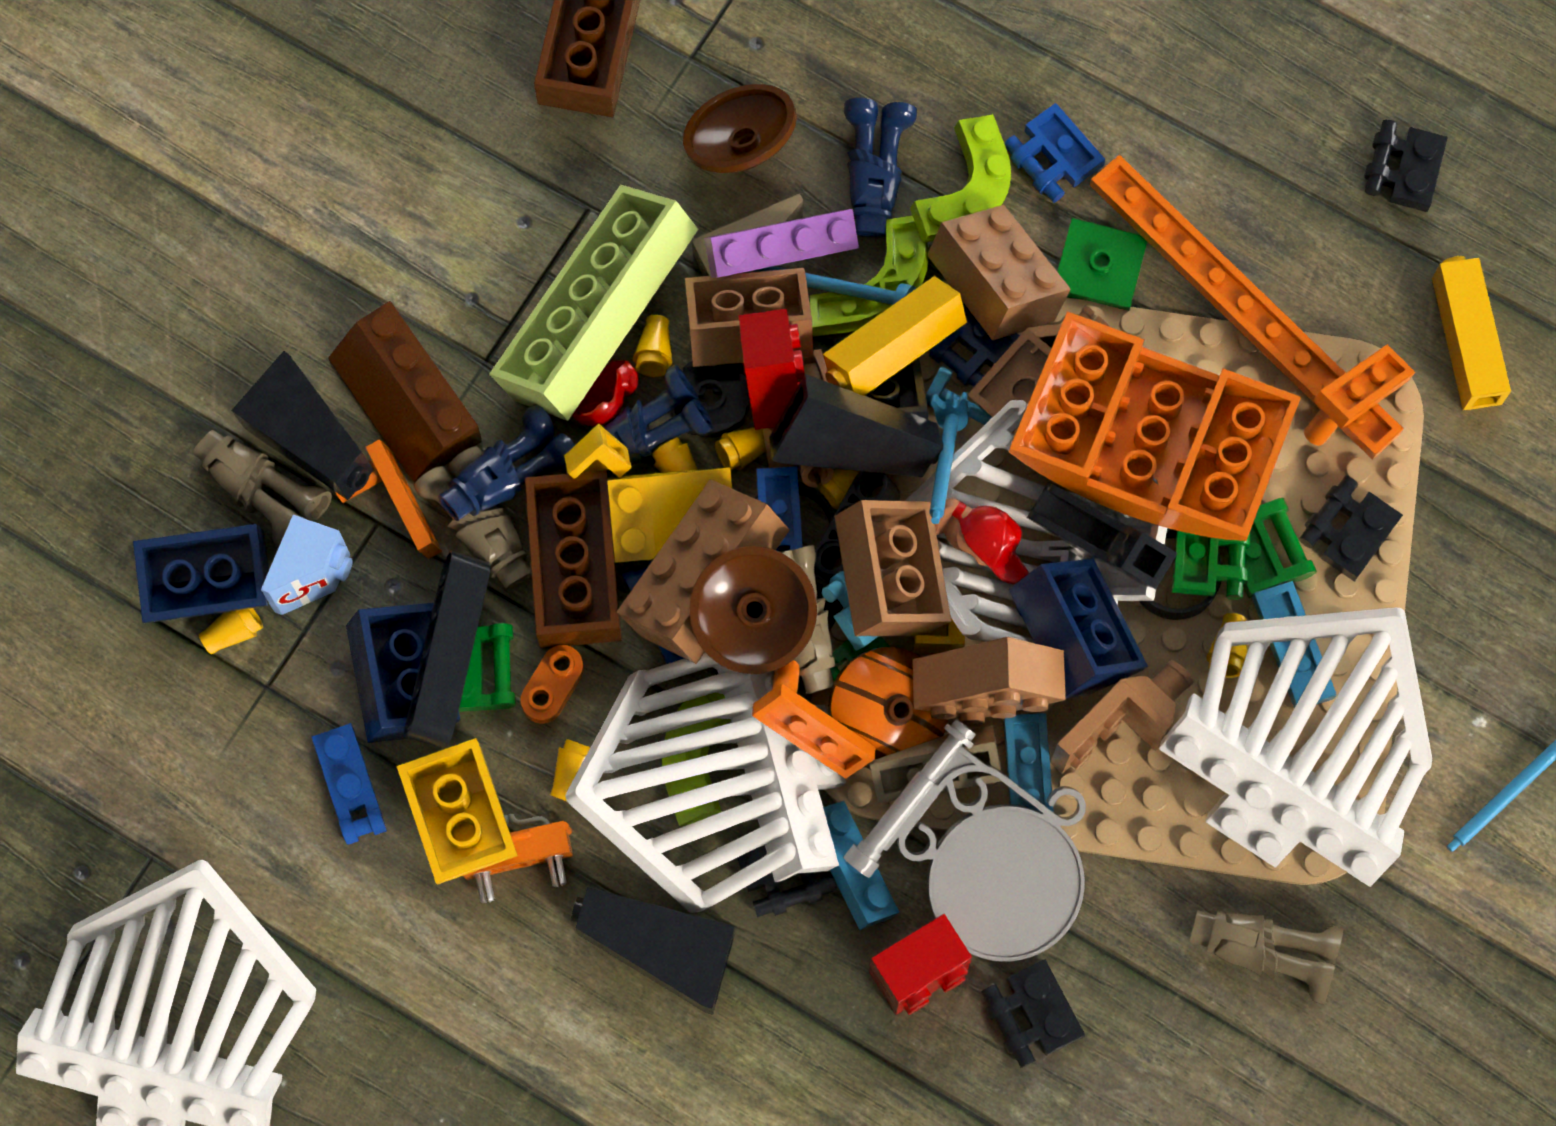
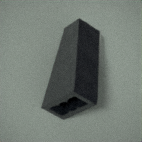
M285 351L278 356L231 410L244 429L346 500H349L356 491L366 485L369 475L374 471L348 432L292 357Z
M807 374L803 376L769 436L771 459L777 463L923 477L929 466L937 463L939 454L943 450V442L940 439L936 422Z
M589 887L586 889L584 898L577 897L571 921L577 923L575 928L579 936L701 1011L711 1015L714 1014L735 937V926Z

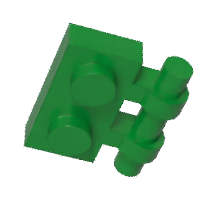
M1176 530L1174 551L1178 554L1174 559L1172 593L1213 597L1216 581H1222L1227 584L1226 598L1232 600L1242 599L1243 585L1248 583V569L1245 568V551L1250 548L1251 535H1248L1246 541L1205 537ZM1218 546L1229 548L1228 565L1217 564Z

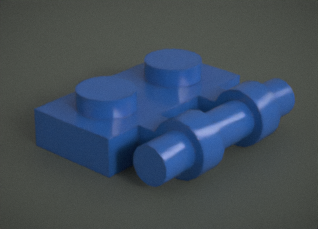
M1056 103L1025 125L1024 132L1031 138L1023 145L1013 135L1004 143L1006 149L1012 155L1010 160L1017 168H1023L1034 180L1032 185L1040 194L1045 193L1053 203L1060 200L1065 194L1063 189L1056 183L1058 180L1065 177L1074 188L1102 168L1106 160ZM1041 151L1053 164L1047 170L1034 157Z

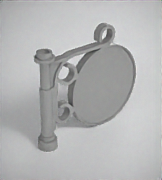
M955 719L952 725L947 723L944 727L950 734L924 768L916 773L866 839L861 840L858 846L853 844L843 858L861 874L870 878L880 865L877 861L882 856L881 852L883 850L887 851L897 839L898 848L905 858L911 861L930 859L927 891L934 916L938 918L945 913L969 953L992 961H1017L1030 958L1044 952L1057 943L1070 929L1081 908L1085 889L1083 864L1075 844L1060 826H1071L1078 823L1085 814L1086 803L1083 796L1070 786L1055 788L1046 800L1050 806H1054L1057 799L1063 795H1072L1077 801V808L1071 816H1058L1001 771L983 763L962 747L964 744L971 748L974 744L972 739L976 734L959 720ZM973 771L991 774L1039 809L1040 812L1029 807L1014 804H998L984 807L988 790L986 784L979 776L974 777V781L980 789L978 798L969 804L962 803L957 799L953 779L961 774ZM946 786L953 805L963 812L971 813L954 823L936 846L934 832L928 825L918 821ZM917 823L919 830L927 834L928 844L920 852H911L905 847V839Z

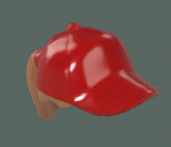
M946 499L944 515L940 518L939 523L935 524L936 536L944 533L954 548L972 555L978 564L982 566L988 565L999 579L1008 584H1016L1029 574L1016 553L1022 538L1021 527L1006 512L993 506L971 508L958 499Z

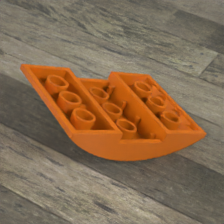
M1067 311L1009 448V453L1058 485L1122 514L1185 533L1225 540L1246 541L1301 397L1222 368L1220 375L1187 364L1144 348L1145 339Z

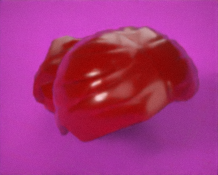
M615 360L607 363L571 417L583 425L596 427L598 424L602 426L612 421L620 413L624 397L633 394L638 386L637 370L626 360Z

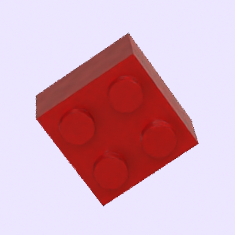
M787 308L738 315L744 368L755 430L776 426L800 383L798 379H802L805 375L801 350L793 351V349L801 348L798 324L789 325Z
M944 913L872 957L869 973L895 1015L903 1010L908 1015H911L930 1002L928 998L932 996L931 993L937 989L942 988L943 992L946 993L966 980L964 976L968 974L967 970L972 956Z

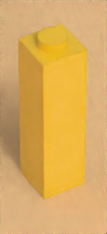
M1464 256L1448 258L1439 264L1432 277V282L1462 409L1464 411L1502 405L1510 394L1511 388L1480 259H1466Z
M933 276L826 351L823 357L827 368L825 373L827 382L865 396L967 323L961 294L936 276Z

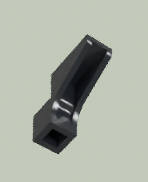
M1049 482L1027 516L1029 520L1091 558L1107 563L1141 585L1155 590L1178 554L1143 531L1136 530L1112 518Z

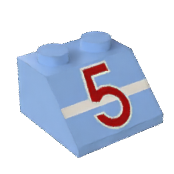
M296 515L292 516L261 588L275 613L280 615L286 614L336 591L340 580L345 581L347 579L353 560L350 558V552L340 531Z

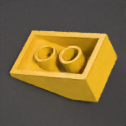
M730 467L622 476L621 478L609 477L607 482L615 563L654 559L710 479L732 488Z
M477 738L397 766L437 885L518 856Z

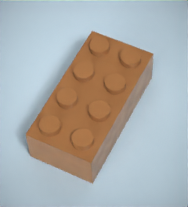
M710 479L617 610V613L642 638L697 664L705 651L701 648L693 633L689 607L691 594L700 574L714 559L730 550L750 546L776 550L790 529L768 504Z

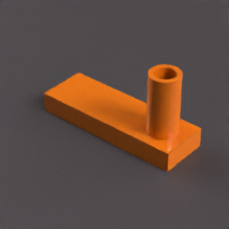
M1388 344L1320 390L1313 401L1321 409L1304 429L1306 439L1314 445H1323L1338 426L1341 429L1407 383L1415 374V371Z
M380 439L366 446L372 459L368 462L374 471L369 475L366 485L356 491L350 499L383 481L417 550L428 559L441 553L442 549L391 449ZM336 493V495L342 503L348 501L344 497Z
M795 660L784 667L774 670L772 690L753 703L752 716L845 779L875 760V746L797 694L800 666Z

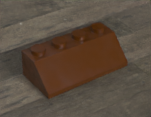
M391 301L357 321L328 357L330 363L414 484L428 471L436 467L445 466L463 451L482 442L477 423Z

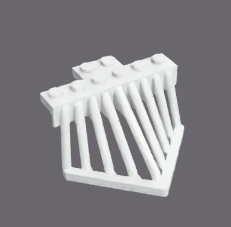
M1011 400L953 455L946 499H958L971 508L993 506L1006 512L1019 526L1054 535L1029 520L1027 516L1030 511L953 489L968 475L978 477L1036 501L1045 486L982 461L995 448L1009 451L1015 436L1012 432L1020 425L1028 406L1023 400ZM936 472L905 501L931 502ZM1070 493L1112 518L1136 530L1143 531L1162 544H1165L1167 528L1133 518L1097 504L1076 493ZM944 533L937 535V537L947 539ZM1021 538L1016 549V553L1019 555L1055 563L1091 559L1090 556L1065 541H1031ZM937 540L941 560L993 572L988 565L982 566L978 564L972 555ZM1095 560L1117 605L1118 601H1154L1155 589L1141 585L1107 563ZM1023 563L1029 573L1038 567ZM942 566L950 615L962 635L971 640L986 642L1011 637L1034 643V640L987 625L975 615L977 613L1027 628L1016 608L981 598L975 594L962 595L957 588L959 586L1014 601L1008 589L1015 584H1008L1004 581L966 572L957 567L944 568Z
M1395 607L1228 622L1223 625L1216 637L1203 699L1194 693L1188 700L1185 713L1163 737L1159 746V750L1225 792L1222 798L1208 812L1206 823L1275 868L1299 842H1302L1369 887L1401 855L1404 830L1399 828V825L1424 774L1432 765V753L1406 615L1403 609ZM1374 634L1373 639L1315 733L1293 757L1289 756L1343 657L1347 646L1357 635ZM1332 637L1331 643L1286 725L1269 743L1266 741V738L1301 663L1306 648L1312 639ZM1291 641L1258 716L1251 726L1246 728L1242 725L1265 651L1272 642ZM1249 645L1229 709L1225 714L1218 708L1231 647ZM1388 645H1390V658L1381 667L1378 678L1333 753L1316 772H1313L1312 769ZM1396 680L1399 693L1388 702L1384 715L1351 773L1337 786L1333 785ZM1403 715L1405 729L1396 735L1394 744L1368 794L1360 800H1356V796ZM1410 749L1409 769L1387 813L1379 815L1377 811Z
M706 652L697 664L684 658L649 670H638L628 676L565 795L567 802L690 913L701 912L712 907L771 872L774 881L780 882L797 873L829 871L839 866L818 790L836 789L846 784L845 778L752 716L753 703L772 690L774 671L762 674L735 672L715 662ZM710 667L718 670V675L643 697L646 690L655 684ZM715 692L725 696V699L629 725L633 715L643 716L649 712ZM815 705L827 714L825 705ZM710 719H731L732 722L614 753L619 743L629 744L641 738ZM728 743H737L739 747L598 783L603 773H613L625 767L695 749ZM744 769L746 773L624 811H614L603 801V799L716 770ZM751 795L753 799L750 802L648 840L632 827L729 796ZM758 819L760 828L683 865L675 866L662 854L665 851L745 821ZM765 845L767 854L763 858L706 891L701 890L691 881V879Z
M198 860L73 925L67 934V945L43 1010L35 1008L18 1034L16 1074L98 1096L96 1126H185L186 1120L205 1126H270L273 1097L282 1081V1074L272 1071L313 1005L316 988L209 863L204 860ZM186 893L145 1037L140 1036L142 1012L168 924L176 908V898ZM204 897L215 910L214 923L171 1045L167 1044L169 1013L200 904ZM155 909L119 1030H116L115 1011L140 932L145 925L144 914ZM125 924L94 1023H90L88 1010L111 945L115 940L114 929ZM231 929L243 942L242 949L199 1052L193 1051L195 1028L228 931ZM95 940L69 1016H64L61 1008L82 950L87 943ZM257 959L269 973L267 983L227 1060L219 1058L222 1040ZM284 990L294 1002L293 1006L254 1067L245 1065L247 1057L280 993Z

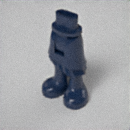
M851 98L844 103V114L855 130V149L847 152L851 160L847 163L850 173V199L854 219H856V233L860 236L882 238L886 236L887 219H892L891 212L895 206L898 189L902 181L900 177L902 171L897 167L900 136L904 130L915 123L917 108L904 102L888 103L882 108L880 117L881 143L878 157L873 155V139L879 106L872 99Z
M677 365L667 369L664 376L667 388L663 393L645 405H642L638 399L632 409L626 406L621 414L603 426V428L627 447L631 466L647 461V457L652 456L653 449L689 431L706 434L714 429L706 409L696 400L698 395ZM683 406L679 414L649 430V424ZM610 469L607 470V475L609 477L613 473Z
M535 404L525 410L522 417L523 431L517 438L507 445L502 440L496 441L494 447H487L481 456L464 468L457 478L450 481L449 489L438 496L440 504L454 520L459 521L468 514L476 516L480 513V510L482 511L501 502L514 499L515 494L522 491L521 486L525 483V478L538 477L551 470H567L564 455L575 444L567 435L562 433L553 438L554 425L548 413L541 406ZM545 446L536 456L514 468V462L532 451Z

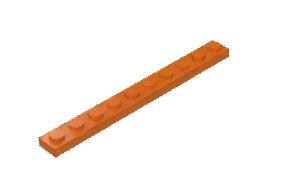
M1118 155L1091 179L1090 186L1321 409L1313 399L1320 390L1346 372L1122 156ZM1377 403L1341 430L1373 460L1402 433L1404 428Z

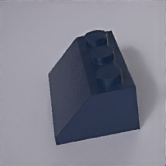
M257 524L133 541L143 623L268 606V601L261 591L269 572L264 531Z
M1094 558L1040 564L1008 589L1034 643L1064 650L1066 699L1090 695L1119 682L1121 679L1135 675L1148 667Z
M434 603L358 609L346 625L367 743L408 739L404 737V728ZM458 711V716H457L456 723H458V722L460 721L459 711Z

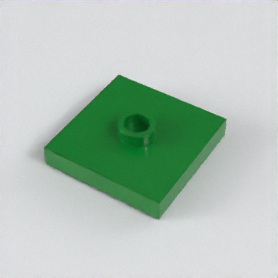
M1072 218L1057 271L1071 289L1067 298L1087 300L1129 311L1147 241L1138 234Z

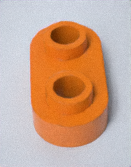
M558 645L548 650L521 694L523 712L531 721L545 724L555 720L560 715L584 673L583 660L576 649L568 645ZM560 659H566L570 662V665L566 670L560 671L555 668L556 662ZM538 694H546L549 700L545 705L539 706L534 703V698Z

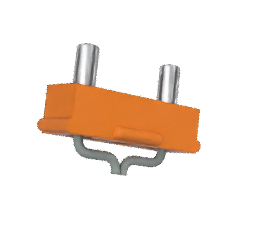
M514 814L504 815L507 825L509 820L516 826L542 823L544 825L510 833L518 856L463 875L466 880L476 878L481 903H487L482 877H484L488 901L492 902L495 898L490 875L548 862L552 886L559 887L554 860H556L560 884L563 886L567 881L562 859L573 856L569 837L572 833V828L567 822L550 823L542 816L517 820Z

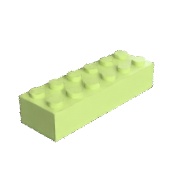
M619 186L489 373L514 401L529 407L537 404L548 414L567 421L569 420L699 230L678 202L628 186Z

